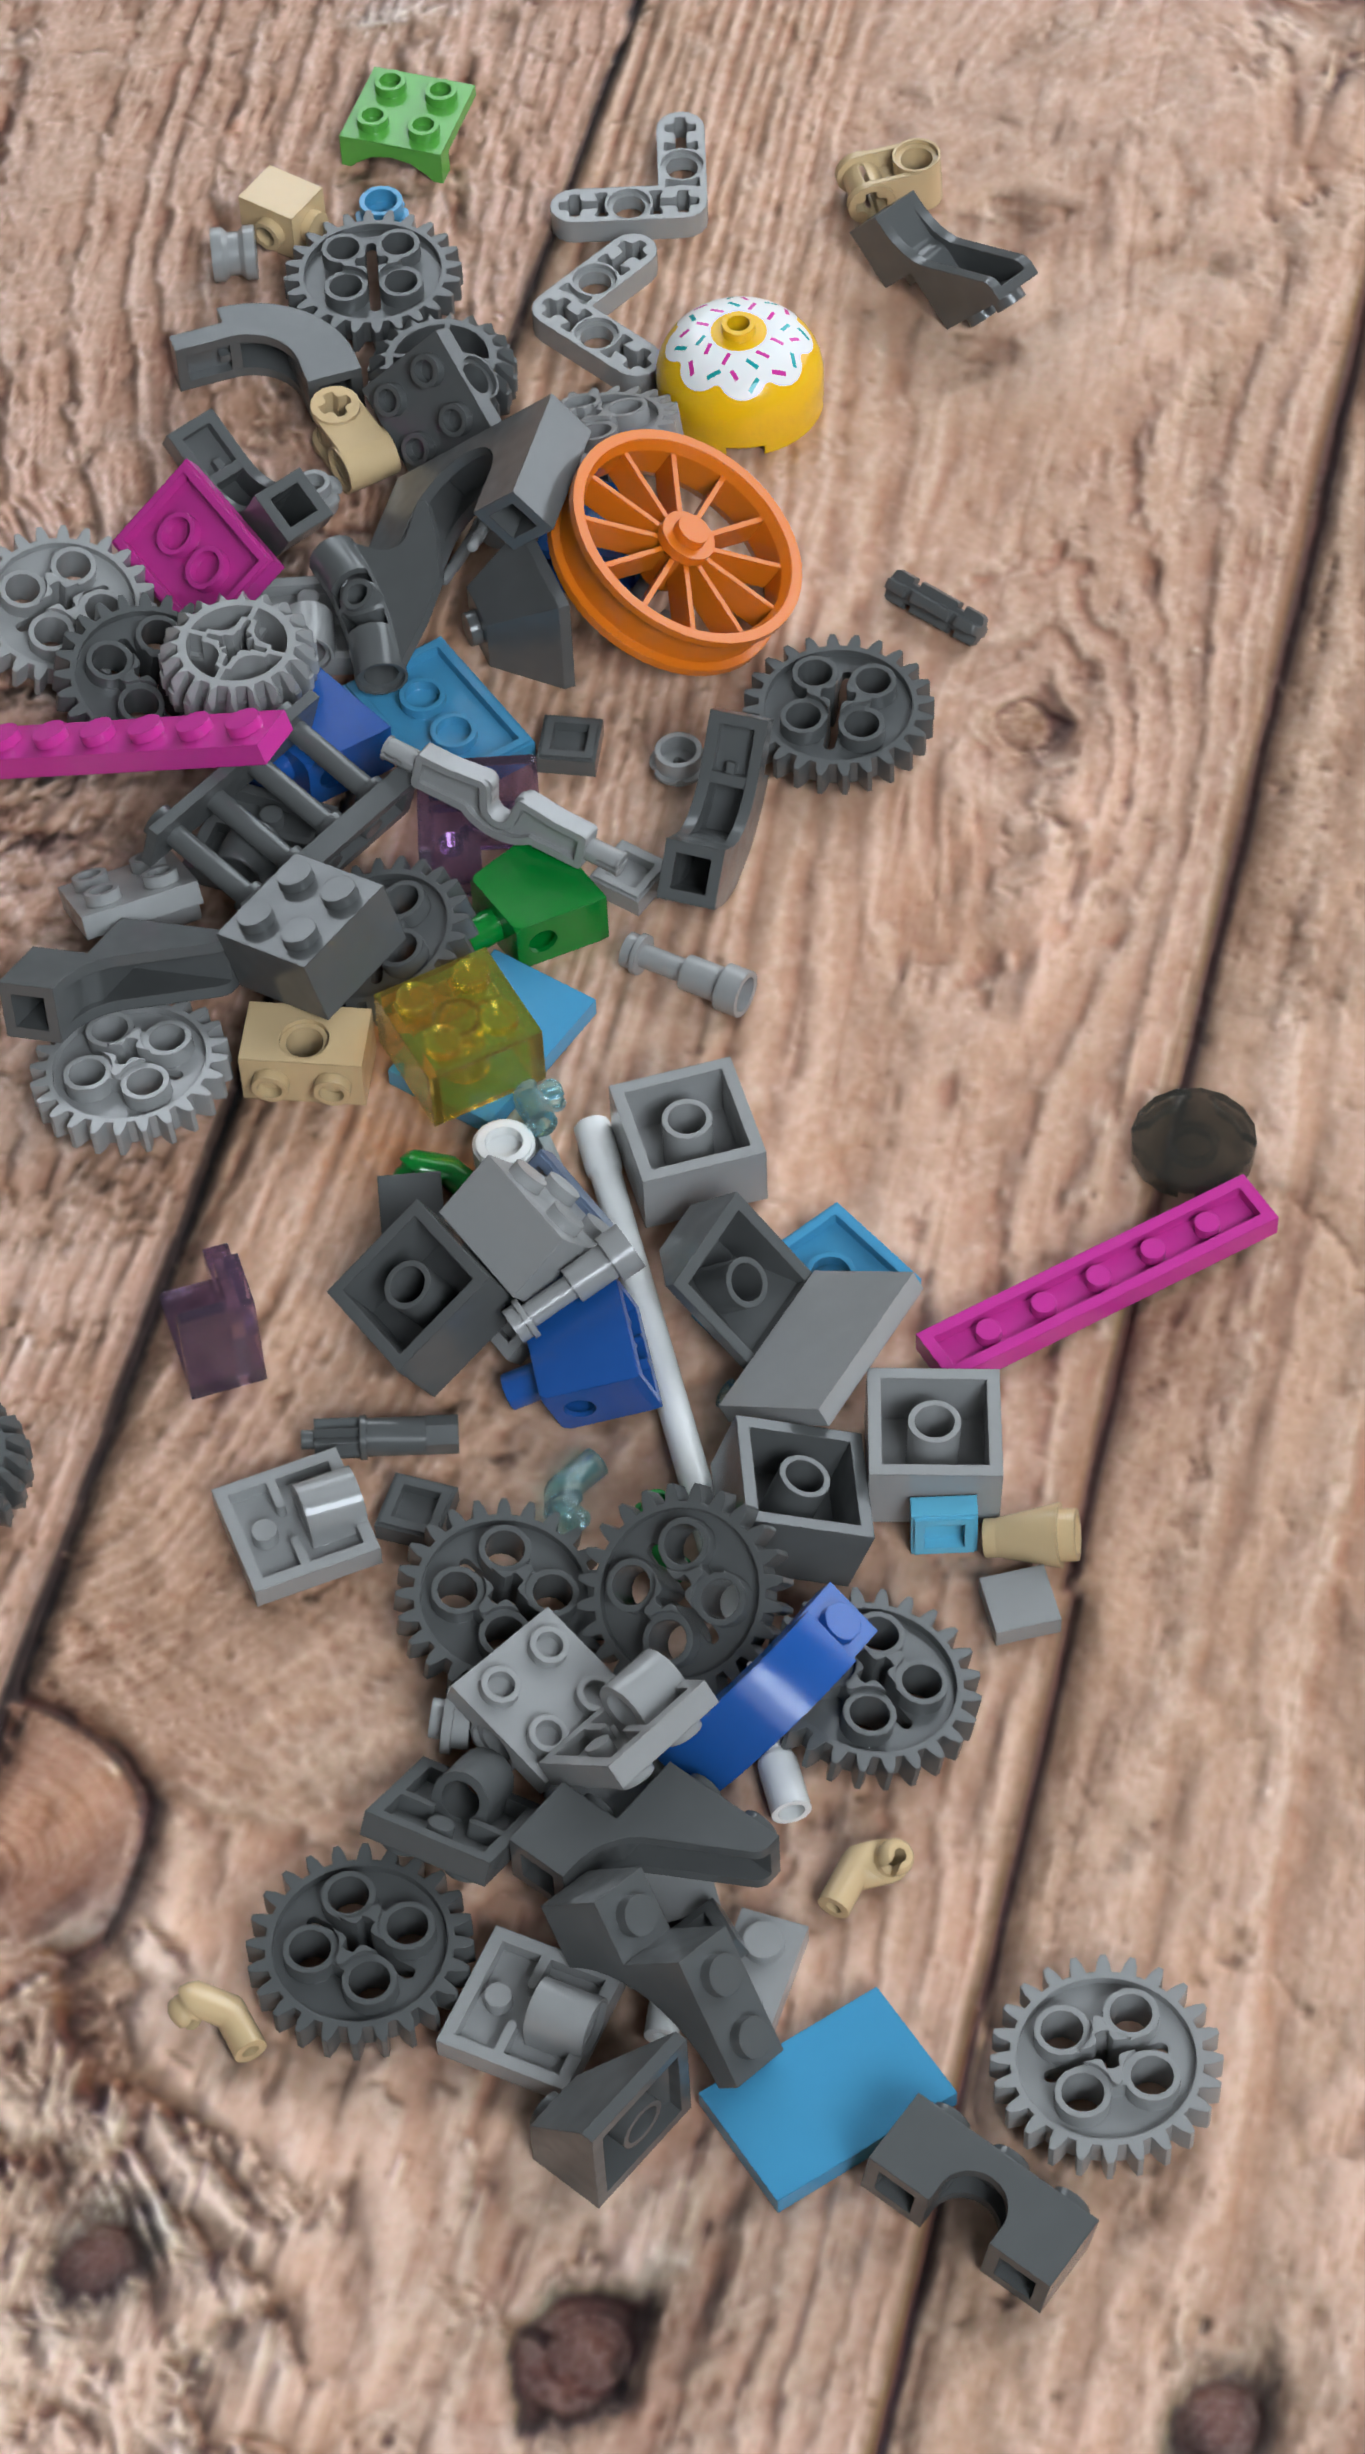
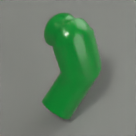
M413 1149L399 1158L402 1163L395 1169L393 1175L441 1171L442 1186L454 1195L473 1171L453 1155Z

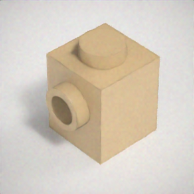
M269 165L238 196L241 224H254L256 243L265 249L276 251L294 259L293 247L295 245L307 246L306 233L311 232L321 236L324 235L323 222H328V217L325 211L323 187Z

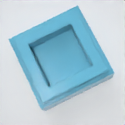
M977 1495L910 1497L911 1554L968 1553L977 1551Z

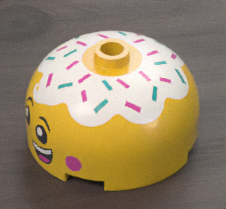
M746 296L726 297L698 306L684 315L671 328L658 354L656 389L659 396L669 394L672 402L677 401L685 436L706 443L725 455L726 448L742 449L764 446L766 454L797 441L818 420L823 409L824 363L820 347L813 333L793 312L777 303L761 298Z

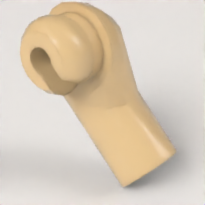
M883 1838L850 1846L842 1854L819 1896V1906L831 1916L842 1919L847 1918L863 1890L892 1884L901 1880L910 1871L914 1863V1853L911 1846L900 1838Z
M196 1980L181 1985L178 1988V1995L168 2002V2015L179 2028L186 2027L187 2030H194L201 2024L202 2020L217 2026L235 2061L239 2063H245L257 2058L267 2047V2043L245 2002L236 1994Z

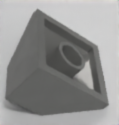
M536 539L515 550L505 543L467 586L469 611L461 614L466 638L471 647L480 646L490 667L562 689L574 687L575 672L570 604Z
M738 1192L691 1204L659 1250L665 1286L743 1369L746 1368L812 1274Z
M675 2031L578 2074L560 2094L557 2091H553L545 2096L534 2110L530 2119L529 2128L533 2159L599 2209L691 2108L687 2039Z

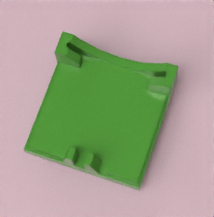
M374 66L339 135L342 165L353 166L357 162L371 157L394 158L411 164L427 175L433 182L444 183L450 171L449 149L476 96L475 85Z

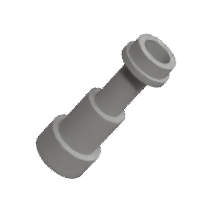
M631 932L625 938L620 949L619 965L627 968L629 973L640 975L646 969L675 980L679 989L712 1001V1006L715 1010L739 1018L744 1015L753 1000L757 987V974L733 963L724 967L695 955L683 958L655 947L653 936L646 933L640 935Z
M616 1224L594 1238L597 1242L596 1246L561 1269L563 1277L523 1305L514 1298L510 1301L512 1304L501 1311L523 1343L534 1336L536 1339L540 1337L541 1333L537 1326L578 1297L584 1302L618 1277L626 1281L646 1267Z

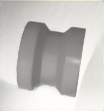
M254 224L242 225L238 231L229 232L225 231L222 227H210V247L215 283L226 282L231 276L242 275L247 280L259 279Z

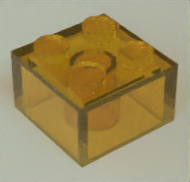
M486 947L374 994L379 1041L434 1127L546 1079L542 1030Z

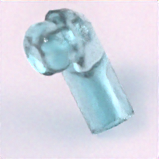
M527 1079L518 1084L514 1090V1107L527 1129L532 1131L534 1137H544L551 1134L557 1126V1117L554 1112L562 1111L567 1104L563 1097L565 1094L562 1086L556 1079H547L541 1084H537L535 1079Z
M587 1448L556 1473L544 1488L543 1516L546 1520L555 1511L560 1513L557 1531L562 1535L577 1527L584 1530L590 1524V1513L580 1504L583 1501V1494L608 1474L605 1462L594 1450Z

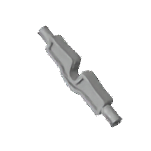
M391 735L382 746L380 759L412 773L411 785L414 788L460 810L476 828L498 841L511 845H530L576 869H579L588 861L616 877L622 873L627 864V858L629 857L627 852H623L596 838L598 828L595 824L567 811L535 790L523 791L515 799L512 809L506 808L499 799V776L493 769L459 757L433 743H428L420 751Z

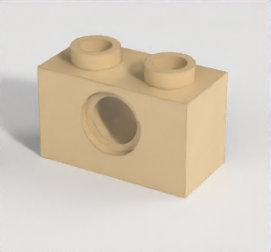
M249 1001L238 1055L244 1098L262 1099L269 1102L286 1100L318 1102L331 1106L343 1104L366 1106L377 1050L372 1009L341 1007L329 1020H326L286 1003Z

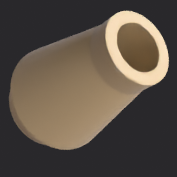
M1056 1502L997 1518L983 1519L982 1547L985 1558H1004L1039 1565L1044 1564V1566L1062 1569L1065 1562L1080 1561L1082 1539L1080 1516L1077 1508H1063L1061 1502Z

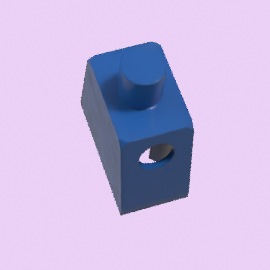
M320 667V671L317 674L318 680L314 681L315 687L313 691L320 698L312 729L371 778L379 776L395 767L394 764L380 759L382 746L386 739L391 736V726ZM295 745L273 762V764L319 802L327 801L348 790ZM253 779L249 783L251 785L263 787L255 779Z
M618 1278L584 1302L578 1297L538 1325L537 1329L541 1336L537 1339L534 1336L527 1341L531 1362L500 1375L504 1394L514 1410L542 1400V1403L562 1427L569 1429L651 1411L663 1406L639 1306Z

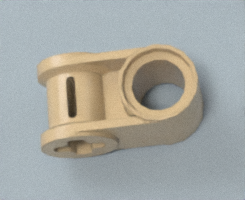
M912 138L898 144L872 150L855 151L841 159L835 169V178L838 186L848 194L846 206L850 217L859 223H864L876 213L913 190L927 210L936 207L943 197L940 149L936 143L928 139ZM860 166H863L866 171L864 179L859 169ZM866 195L871 205L870 208H867L864 203Z
M329 386L322 388L314 394L310 402V413L317 427L313 431L312 446L330 469L333 476L341 482L344 493L350 495L401 471L400 456L393 439L384 427L377 423L354 391L343 386Z

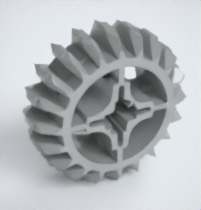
M244 590L238 599L226 600L219 593L216 603L211 605L197 600L194 614L178 612L176 626L166 628L163 639L164 644L160 645V653L158 654L162 689H165L166 696H169V701L173 705L174 711L184 712L185 715L197 711H206L208 714L233 713L246 708H255L258 711L276 710L284 702L289 701L294 704L309 690L313 691L315 687L314 681L318 680L317 674L320 671L317 640L313 637V631L308 629V624L305 622L303 614H293L287 601L273 605L267 593L257 600H249Z

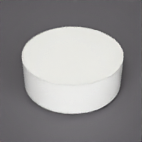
M498 1119L488 1122L476 1132L472 1141L474 1165L477 1168L487 1155L513 1164L517 1159L528 1163L536 1154L535 1137L532 1131L525 1124L512 1119Z

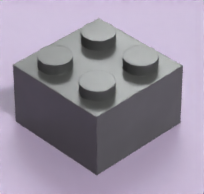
M294 853L216 933L242 987L326 1020H329L406 939L402 926L382 884Z
M418 1199L399 1216L327 1291L392 1366L433 1397L504 1327L508 1321L501 1311L512 1304L510 1301L514 1299L451 1225ZM517 1299L521 1305L524 1304L521 1300Z
M735 1415L711 1463L714 1496L720 1490L737 1495L735 1509L746 1504L759 1510L752 1527L765 1524L776 1529L777 1532L765 1547L766 1549L787 1551L789 1557L774 1568L775 1575L825 1584L831 1582L833 1585L848 1587L875 1539L862 1434Z

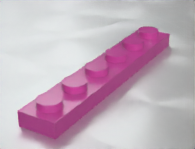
M246 708L233 713L217 714L197 711L184 716L168 717L148 714L136 719L119 720L100 717L87 722L64 723L61 720H52L38 725L17 726L15 723H5L0 725V779L266 765L293 731V727L285 709L258 711L255 708Z
M1241 1174L916 1333V1350L930 1368L1000 1370L1277 1233L1279 1217L1246 1176Z

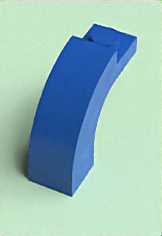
M829 1582L808 1601L782 1632L750 1665L715 1695L719 1703L700 1719L702 1722L701 1729L686 1742L678 1746L669 1747L657 1759L664 1766L671 1762L689 1775L692 1773L703 1775L721 1791L781 1739L857 1661L855 1656L878 1630Z

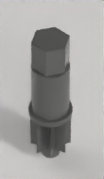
M458 1414L374 1418L359 1415V1417L314 1419L313 1430H301L302 1450L315 1449L316 1454L336 1447L341 1459L361 1458V1460H368V1457L459 1454Z

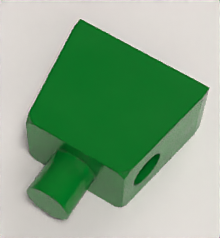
M530 845L512 846L475 873L470 881L472 906L476 913L472 920L479 931L478 936L469 939L475 950V955L497 944L506 955L528 966H533L609 937L607 897L581 868L576 869Z

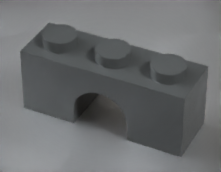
M920 2093L916 2095L869 2156L861 2182L862 2187L918 2227L922 2226L939 2204L947 2200L966 2198L983 2205L993 2215L997 2223L998 2232L989 2243L980 2271L1039 2313H1041L1086 2252L1099 2223V2219L1090 2214L1089 2207L1077 2194L1061 2186L1053 2188L1033 2174L1028 2163L1016 2151L1002 2144L992 2145L970 2129L968 2121L958 2110L943 2102H936L934 2104Z

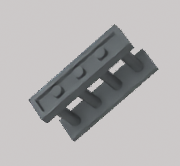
M309 690L294 704L287 701L276 709H285L293 731L266 765L219 767L172 808L167 804L163 805L150 817L144 828V833L147 835L141 860L151 868L169 851L174 849L235 901L234 909L238 912L268 880L263 884L259 881L249 882L192 833L211 815L215 814L276 866L275 873L294 853L343 870L409 812L415 788L411 785L412 773L397 766L383 779L379 776L371 778L312 729L320 696L314 691ZM295 745L356 796L355 804L343 814L339 810L332 813L273 764V762ZM255 779L316 830L315 839L303 849L299 845L293 848L290 847L232 797Z

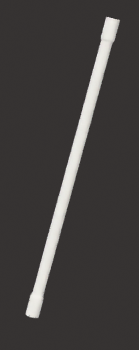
M588 1116L580 1120L574 1127V1134L586 1175L592 1182L598 1206L613 1224L619 1227L646 1266L626 1281H623L621 1277L619 1279L639 1306L663 1404L657 1410L678 1483L685 1487L688 1496L694 1483L709 1486L714 1498L712 1478L623 1179L622 1161L611 1123L605 1116ZM696 1530L693 1532V1535L695 1538L698 1552L700 1554V1551L702 1549V1538L699 1531ZM734 1584L726 1588L720 1599V1609L725 1618L734 1613L739 1603V1592ZM782 1737L758 1759L757 1768L772 1820L776 1823L787 1824L805 1818L811 1812L812 1806L797 1756L791 1749L784 1750L781 1747Z

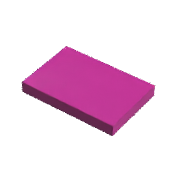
M187 458L112 541L113 546L118 552L127 548L131 550V566L144 565L146 568L145 583L154 584V595L161 603L166 595H171L173 601L172 610L180 612L190 602L196 606L197 600L208 605L214 604L219 593L226 600L238 599L244 590L249 600H256L285 568L199 466Z

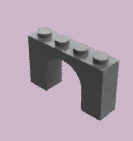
M553 394L544 397L398 477L369 547L386 550L398 546L406 537L415 506L421 500H425L434 512L442 546L443 570L446 567L456 541L475 515L513 550L554 529L592 431Z

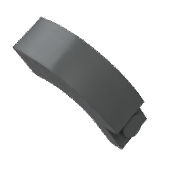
M268 303L228 305L216 308L218 324L169 336L174 374L181 392L240 376L259 375L276 378L292 386L301 396L312 422L315 421L310 413L311 399L316 392L325 387L343 386L349 388L358 395L360 401L365 406V396L362 388H364L362 369L350 343L331 324L306 311Z
M212 408L168 434L162 443L178 466L186 458L198 465L275 556L280 555L323 528L333 516L330 508L300 467L277 482L272 481L259 471Z
M719 707L710 709L695 794L683 826L676 834L666 838L656 898L716 910L724 905L733 893L751 850L760 819L769 777L764 772L774 719Z

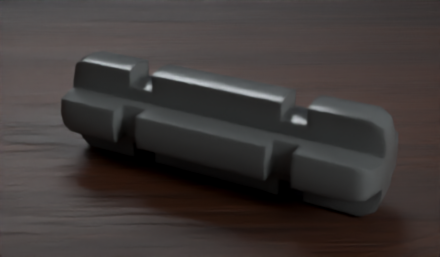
M896 570L892 577L886 581L884 596L888 601L902 609H906L909 605V613L947 634L953 630L952 636L968 646H975L986 635L988 618L985 614L970 606H967L965 610L962 609L963 602L927 582H922L921 586L918 585L920 579L905 570Z

